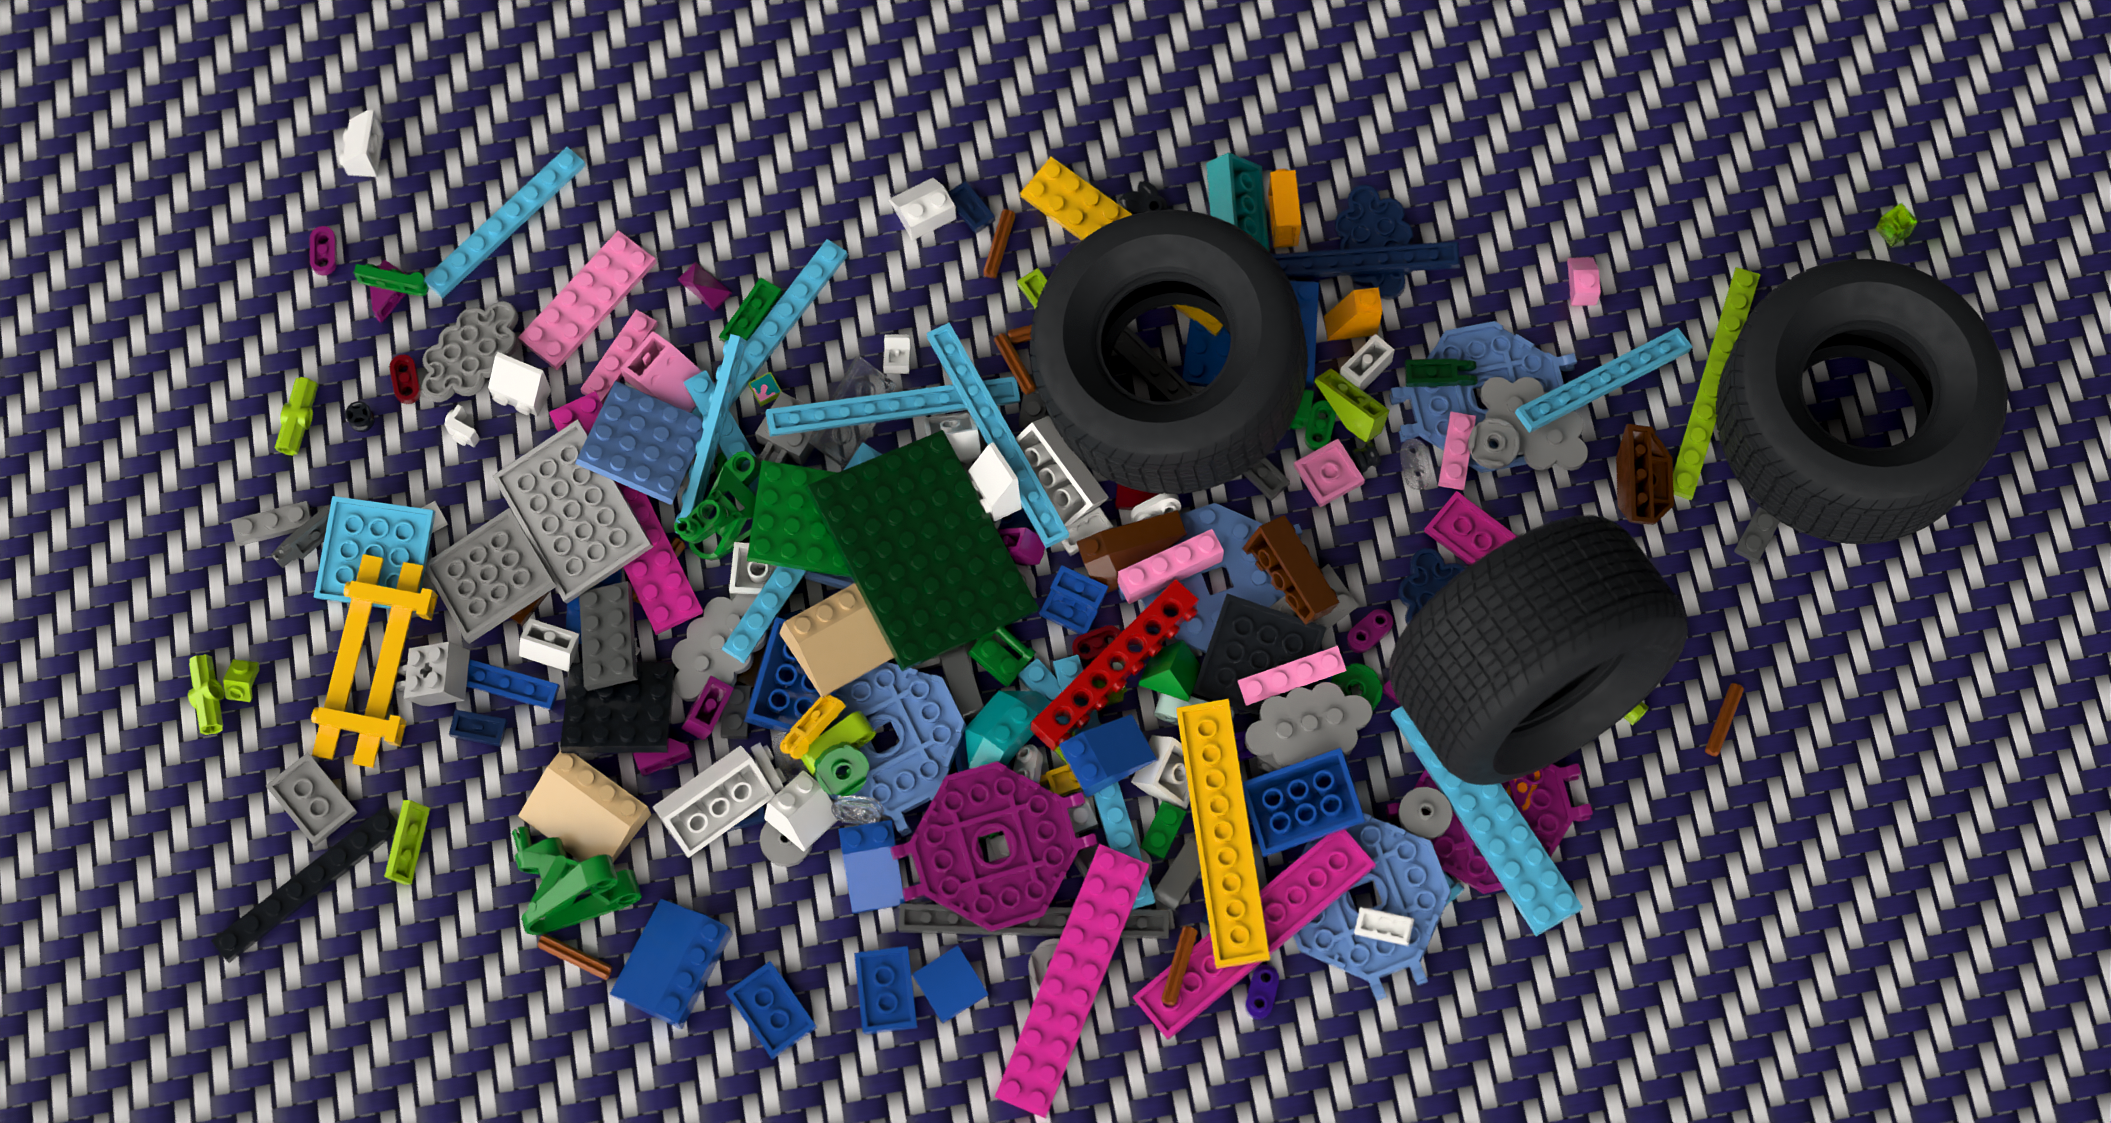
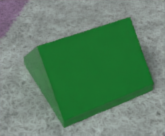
M1184 640L1163 647L1156 656L1150 657L1138 685L1189 702L1202 666Z

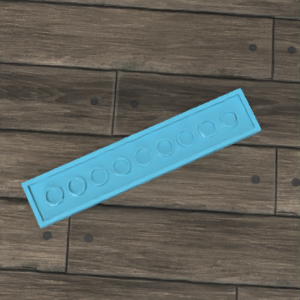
M1401 706L1392 711L1390 716L1441 793L1450 802L1452 810L1535 936L1542 934L1581 911L1583 906L1501 783L1475 785L1454 776L1438 760L1403 707Z

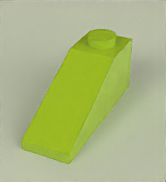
M1329 369L1316 377L1314 382L1350 432L1366 443L1382 433L1390 411L1333 369Z

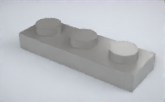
M304 501L233 519L231 523L235 543L239 547L294 533L312 516L309 503Z

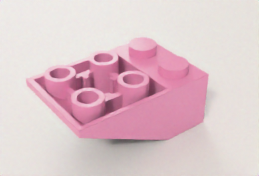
M652 331L620 368L624 380L640 392L692 413L696 405L683 382L702 371L676 347Z

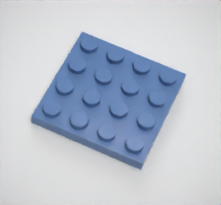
M615 381L575 464L672 505L696 454V444L702 438L704 431L702 428L703 418Z

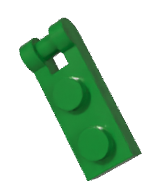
M356 264L354 275L359 284L415 296H425L429 291L424 276L419 272L407 275L397 269L383 270L373 264H366L365 266Z

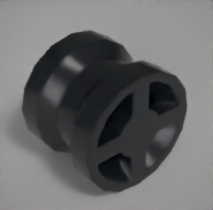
M362 401L351 403L345 411L347 421L351 428L357 432H366L375 423V417L370 407Z
M1372 442L1366 443L1364 448L1351 450L1353 461L1360 473L1366 472L1371 466L1378 467L1381 465L1379 453Z

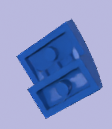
M1061 565L1039 615L1083 635L1090 631L1109 587Z
M959 946L954 947L912 974L942 1024L988 996V992Z

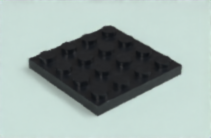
M1227 593L1193 693L1214 701L1229 699L1230 706L1259 716L1260 708L1266 699L1246 706L1237 680L1318 653L1327 627L1312 622L1305 625L1298 617ZM1290 691L1281 693L1276 696L1286 698Z
M636 662L637 680L588 691L584 687L583 663H572L568 677L560 743L561 753H668L676 672L675 664L673 662Z

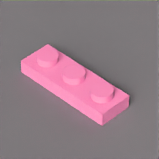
M1450 412L1438 486L1464 490L1470 457L1468 439L1475 426L1476 416Z

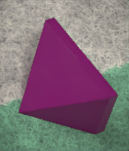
M696 262L678 278L680 283L713 311L732 294L731 291Z

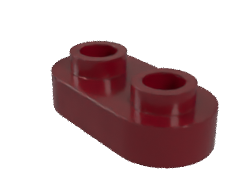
M405 354L397 355L391 360L389 365L394 394L399 402L412 404L421 395L417 367L410 356ZM404 367H407V368H408V370H407L406 372H404V373H401V372H400V370H401L402 368H404ZM407 390H412L410 395H404Z
M1107 625L1080 635L1073 641L1072 653L1074 656L1079 655L1080 662H1091L1110 645L1105 642V639L1112 638L1115 640L1121 634V631L1115 626ZM1083 647L1090 649L1088 653H1082L1080 650Z

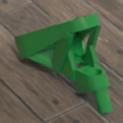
M745 451L734 454L724 464L708 497L698 504L686 518H679L680 523L675 522L674 524L675 531L683 540L689 542L693 553L704 560H718L734 550V542L748 543L750 541L751 529L740 536L739 534L747 518H753L756 493L749 485L759 476L761 462L752 454ZM750 460V468L742 472V463ZM729 491L745 508L740 511L724 493ZM716 507L717 513L715 517L709 519L708 517L713 508ZM714 533L723 537L714 553L705 554L700 551L697 543Z
M518 827L519 833L516 829L512 831L518 852L515 855L518 870L530 874H540L542 880L528 905V910L521 918L524 931L527 934H547L623 909L641 899L642 896L635 872L633 870L616 872L610 855H597L580 863L566 857L561 838L552 837L532 845L528 827ZM590 888L592 895L573 904L579 894Z

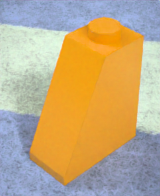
M1379 287L1353 290L1324 316L1327 341L1378 335L1382 315Z

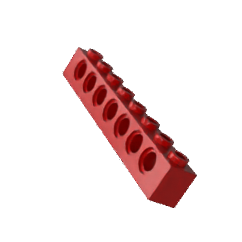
M1175 579L1031 722L1030 731L1053 752L1059 747V744L1072 738L1071 734L1077 728L1081 730L1087 725L1091 719L1090 715L1095 710L1099 712L1105 707L1109 701L1108 697L1113 692L1118 693L1127 683L1126 679L1131 674L1135 676L1141 671L1145 665L1144 661L1149 656L1153 658L1159 653L1163 647L1161 644L1167 638L1171 640L1180 631L1179 626L1185 620L1189 622L1198 612L1197 605L1199 599ZM1170 609L1175 611L1177 615L1169 617L1164 611ZM1154 627L1158 629L1159 633L1153 635L1148 633L1146 629ZM1130 645H1138L1141 651L1132 652L1128 647ZM1117 662L1122 664L1124 668L1114 670L1110 665ZM1096 680L1103 681L1106 686L1103 688H1096L1092 683ZM1078 698L1085 699L1088 704L1085 706H1078L1075 704L1074 701ZM1064 716L1070 722L1062 725L1056 721V718Z

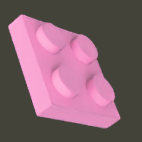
M1339 439L1294 462L1295 469L1319 507L1354 490L1365 482V479Z

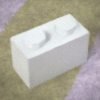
M1375 334L1341 367L1340 375L1364 391L1392 363L1394 349Z
M529 618L520 637L519 656L569 672L570 666L578 653L579 634Z

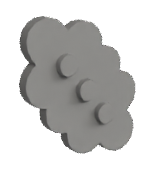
M497 302L492 304L486 311L478 307L468 308L460 313L456 325L446 327L441 332L439 344L427 349L422 360L425 369L429 372L423 380L422 389L429 400L443 402L452 397L455 392L462 396L476 394L482 389L485 378L491 377L497 352L509 357L515 353L518 347V340L512 330L518 323V314L512 304Z
M1493 377L1485 381L1480 394L1482 403L1489 409L1485 419L1501 418L1513 425V428L1520 436V449L1517 455H1524L1525 462L1531 468L1542 471L1557 464L1565 470L1572 471L1583 466L1587 459L1588 450L1586 444L1579 438L1583 431L1584 423L1582 417L1577 412L1572 411L1529 433L1515 412L1518 407L1548 393L1544 392L1540 382L1531 377L1519 378L1513 384L1502 377Z
M738 594L733 601L726 597L714 598L706 605L703 617L697 618L689 624L687 638L677 643L672 651V661L679 669L674 678V691L681 699L695 701L710 676L734 687L737 674L747 671L752 666L753 652L765 646L768 640V630L744 664L724 652L722 647L758 595Z
M1322 682L1316 685L1312 691L1298 687L1291 690L1286 698L1272 696L1264 701L1259 712L1260 721L1251 724L1246 731L1245 745L1254 755H1272L1276 763L1282 768L1341 748L1344 754H1347L1353 750L1357 743V730L1364 728L1369 723L1372 716V708L1369 702L1361 696L1349 695L1345 697L1342 690L1336 684L1330 682Z

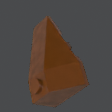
M1177 510L1104 530L1076 541L1090 578L1109 587L1107 593L1119 589L1117 582L1118 571L1173 547L1187 533Z

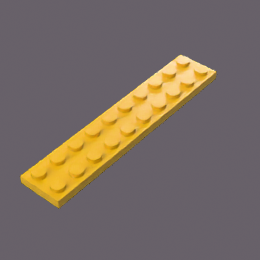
M1053 157L1047 160L1020 192V196L1081 241L1101 227L1132 215ZM1171 305L1189 319L1198 321L1215 336L1219 334L1223 327L1222 323L1215 317L1201 309L1186 305Z
M1229 699L1176 708L1216 968L1271 960Z

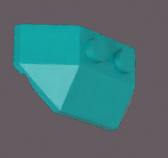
M998 691L965 728L969 769L996 761L1006 766L1034 735L1030 731L1031 722L1051 701L1037 691Z

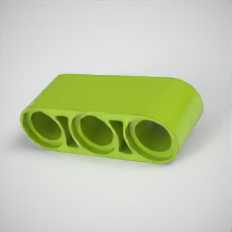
M862 711L853 712L809 744L808 752L801 757V760L811 775L816 777L814 762L824 750L841 742H849L851 745L861 748L873 739L876 731Z

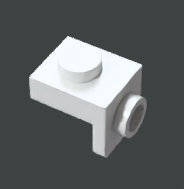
M886 334L884 336V374H909L910 336Z
M458 404L454 410L449 411L444 425L456 442L463 446L467 443L475 448L480 438L475 429L462 423L467 414L463 406Z

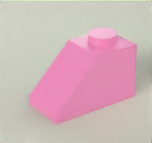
M1568 258L1571 306L1596 305L1601 291L1599 269L1594 258Z

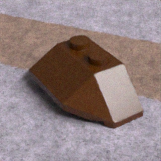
M1627 424L1616 457L1618 508L1629 522L1654 525L1674 506L1672 456L1662 441L1655 435L1656 432L1653 427Z

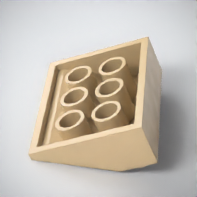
M855 583L786 620L780 630L781 637L822 698L894 658Z
M560 750L546 768L518 816L547 838H561L564 850L580 862L597 855L607 854L612 857L614 863L651 816V813L644 803L576 754L561 753Z

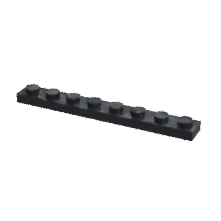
M384 806L212 939V943L225 960L230 963L393 837L398 824L397 820Z

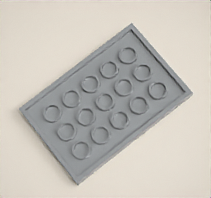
M578 419L493 475L496 484L524 533L556 583V589L561 598L567 604L654 547L617 482L575 464L589 435L582 422Z

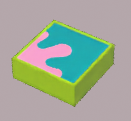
M771 372L748 383L760 407L777 399L782 392Z

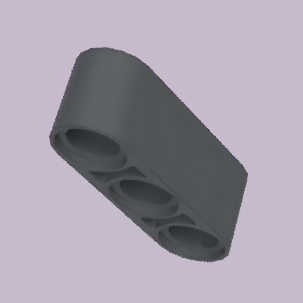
M962 645L939 655L950 693L965 723H969L984 706L965 647Z
M1194 833L1190 836L1153 893L1156 900L1173 911L1179 908L1201 874L1196 835Z

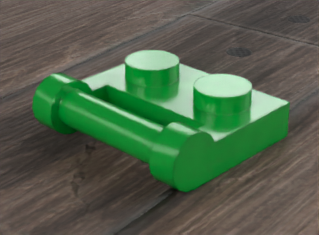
M1004 627L980 637L967 652L968 655L1005 687H1008L1036 653L1031 647L1027 648ZM994 633L997 634L1021 655L1019 660L996 642L992 635Z

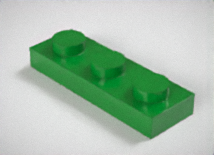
M760 277L719 335L720 341L725 343L729 340L730 334L740 336L748 341L782 294V290Z

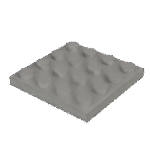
M510 508L427 561L425 567L427 574L468 644L557 587Z

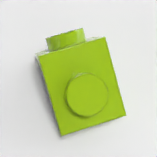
M232 660L223 678L226 699L251 702L253 698L251 687L259 672L258 662Z

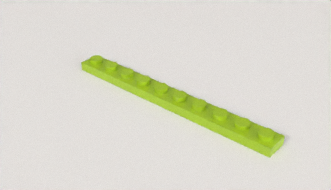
M1738 267L1734 270L1674 467L1673 489L1676 496L1688 500L1693 499L1716 423V417L1718 416L1716 414V396L1719 380L1726 361L1747 320L1760 277L1758 273Z

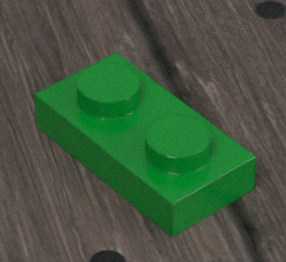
M1162 801L1140 848L1145 850L1147 854L1164 861L1187 812Z

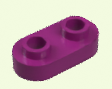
M326 226L317 227L310 234V265L316 274L322 276L331 274L337 266V238L333 230ZM324 239H327V240H328L327 243L321 244V241H322V240H324ZM323 262H328L326 266L321 267Z
M1376 609L1370 612L1349 631L1347 637L1348 647L1356 653L1369 651L1391 631L1393 625L1391 614L1383 609ZM1377 618H1382L1385 623L1379 625L1376 623L1375 620ZM1359 634L1364 635L1365 640L1359 641L1356 636Z

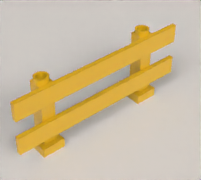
M363 554L356 581L346 582L344 596L350 597L351 603L324 708L315 707L311 716L312 723L319 724L312 752L313 757L333 760L341 729L360 733L352 762L354 765L374 768L381 737H384V741L390 745L401 746L407 721L395 715H390L389 720H386L413 611H416V614L422 619L432 620L438 595L431 589L422 588L421 594L418 593L424 570L423 565L403 562L396 589L378 586L384 558ZM376 603L391 606L365 714L348 713L346 708L372 605Z

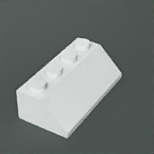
M1049 416L1032 422L1015 438L1065 527L1072 525L1083 516L1097 509L1109 498L1085 464L1064 442L1063 437L1060 436Z
M740 745L654 805L653 809L689 858L770 801L775 796V793L752 757Z

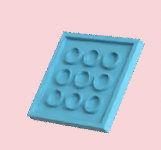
M332 496L314 598L351 603V598L344 596V587L347 581H356L363 554L384 558L378 586L396 589L403 562L423 565L424 570L418 593L421 594L436 512L429 509ZM376 603L372 605V607L391 609V606Z

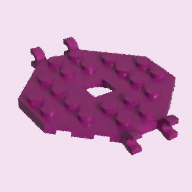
M998 761L945 776L910 842L893 846L890 849L893 860L912 854L920 881L919 885L903 889L902 893L905 902L920 896H926L989 932L1043 917L1078 851L1095 847L1098 844L1095 833L1076 839L1067 809L1083 806L1085 800L1082 792L1063 798L1041 787L1040 784L1008 769L1007 766ZM1003 831L1010 856L986 863L978 838Z
M1551 764L1539 770L1540 780L1534 781L1535 775L1531 773L1517 778L1516 783L1514 780L1501 783L1505 791L1510 786L1511 800L1550 858L1572 822L1590 820V815L1593 814L1590 803L1571 808L1564 781L1570 782L1579 779L1578 775H1581L1579 764L1563 768ZM1425 769L1414 789L1430 787L1440 791ZM1521 782L1525 783L1528 787L1524 793H1520L1517 790V785ZM1538 785L1530 796V806L1523 811L1522 806L1525 804L1531 786ZM1400 803L1387 805L1386 815L1388 821L1399 818L1398 810ZM1428 809L1421 810L1423 815H1430ZM1452 810L1451 823L1445 833L1438 838L1429 840L1434 847L1442 870L1483 894L1504 890L1497 876Z

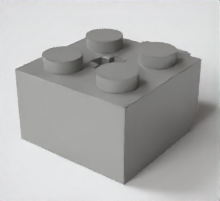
M781 392L771 409L803 405L804 403ZM765 416L755 432L757 442L765 446L760 454L759 461H768L775 451L778 453V456L774 462L784 464L788 458L799 465H803L825 429L770 437Z
M451 642L409 648L407 665L399 666L398 673L406 676V680L397 682L396 689L404 691V699L421 706L465 701L470 650Z

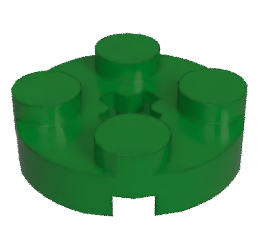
M1355 663L1346 666L1345 672L1333 675L1330 683L1336 684L1342 690L1345 697L1352 695L1351 691L1348 690L1349 686L1354 687L1357 684L1360 686V691L1363 692L1361 695H1357L1369 702L1372 711L1378 706L1383 689L1378 675L1373 669L1366 665Z
M841 742L830 746L814 762L816 779L821 788L830 795L850 796L858 792L867 780L866 776L869 771L868 760L859 748L851 745L849 742ZM841 765L848 766L846 767L847 773L844 775L841 773L836 774L837 768Z

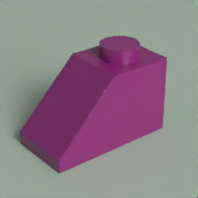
M385 259L380 265H377L383 270L397 269L401 271ZM370 286L372 310L377 320L382 323L406 293Z
M1026 527L997 530L1014 563L1019 565L1040 564L1045 546L1039 535Z
M710 676L692 705L681 729L704 741L713 731L734 688Z
M669 738L668 753H633L642 777L692 757L686 744Z

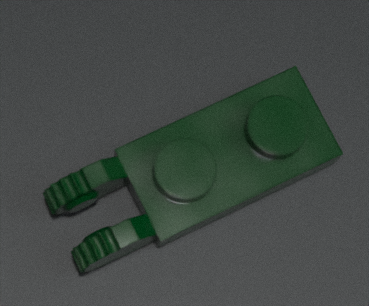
M1457 358L1405 360L1406 387L1472 386L1478 383L1477 376L1458 375L1457 370L1472 371L1477 368V365L1473 360H1457Z

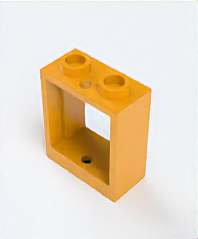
M1278 169L1275 172H1270L1268 188L1273 247L1299 246L1301 232L1296 171Z

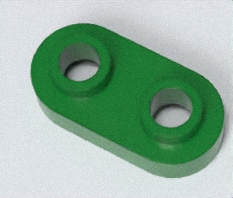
M1318 401L1311 408L1304 440L1307 447L1314 451L1330 443L1336 412L1328 401ZM1323 413L1327 415V418L1321 419L1318 415ZM1318 436L1322 440L1320 442H1315L1313 440V437Z

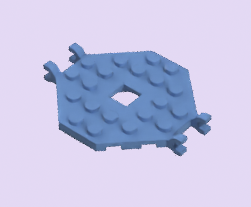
M1496 321L1445 330L1440 341L1426 359L1457 358V360H1473L1476 362V369L1472 371L1457 370L1458 375H1476L1478 383L1472 386H1405L1391 388V394H1389L1391 405L1400 404L1410 399L1415 424L1400 425V441L1405 442L1420 436L1444 451L1450 412L1476 416L1475 426L1485 420V415L1489 409L1482 410L1478 408L1473 389L1482 388L1485 381L1493 377H1502L1512 384L1519 378L1531 377L1540 382L1544 392H1550L1564 385L1561 371L1575 369L1574 364L1577 363L1575 354L1571 353L1560 357H1555L1549 352L1546 354L1534 347V344L1518 334L1515 336L1503 329V326ZM1495 441L1489 442L1492 448L1498 447ZM1470 454L1468 466L1478 472L1485 473L1500 470L1480 466ZM1517 455L1510 465L1501 469L1526 465L1524 455Z
M1217 503L1180 514L1187 535L1175 544L1178 545L1213 529L1224 550L1222 562L1179 581L1199 599L1197 605L1198 612L1191 621L1187 622L1185 620L1179 626L1180 631L1173 639L1177 640V642L1184 640L1188 647L1205 653L1207 652L1227 593L1266 607H1270L1286 595L1284 591L1274 588L1271 584L1272 577L1266 570L1261 572L1255 565L1258 560L1252 553L1247 555L1242 549L1259 526L1263 524ZM1293 525L1296 534L1301 540L1302 530L1300 525ZM1220 567L1226 568L1233 588L1210 595L1202 573ZM1118 585V592L1121 600H1125L1126 598L1120 586ZM1166 588L1142 598L1141 601L1144 609ZM1170 609L1164 611L1169 617L1177 615L1175 611ZM1154 627L1146 629L1148 633L1152 631L1159 633L1158 629Z
M885 662L837 689L835 697L842 700L846 707L826 727V731L853 712L862 711L874 730L891 722L900 741L897 745L881 753L876 752L871 740L859 748L869 763L865 785L858 792L850 796L842 797L835 794H828L831 800L892 818L898 832L904 837L912 833L903 814L933 800L945 776L949 774L966 723L943 677L933 674L929 675L913 668L901 671L898 665ZM839 766L836 774H846V767L848 766Z
M1363 813L1366 822L1346 828L1345 830L1371 858L1376 867L1350 889L1374 880L1382 904L1371 909L1414 918L1409 946L1355 935L1354 932L1359 913H1357L1349 890L1294 935V939L1300 952L1368 981L1375 999L1379 1001L1387 998L1380 980L1384 976L1410 967L1417 985L1428 982L1420 962L1449 900L1451 890L1431 841ZM1325 836L1307 842L1301 856Z

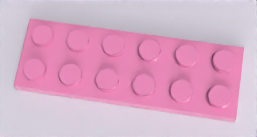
M618 230L518 337L519 341L554 369L558 370L657 263L656 258Z

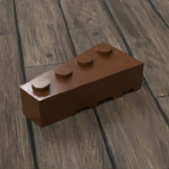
M1285 515L1259 526L1242 549L1247 555L1252 553L1258 560L1255 565L1260 571L1266 570L1272 577L1271 584L1274 588L1284 591L1286 594L1285 601L1305 625L1331 613L1340 603L1336 592L1325 580L1322 570L1315 564L1307 546L1301 542L1293 524L1288 521Z

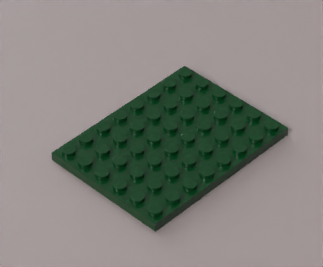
M943 430L807 485L806 491L901 671H905L1030 616L1039 610L989 514L985 513L979 501L981 499Z

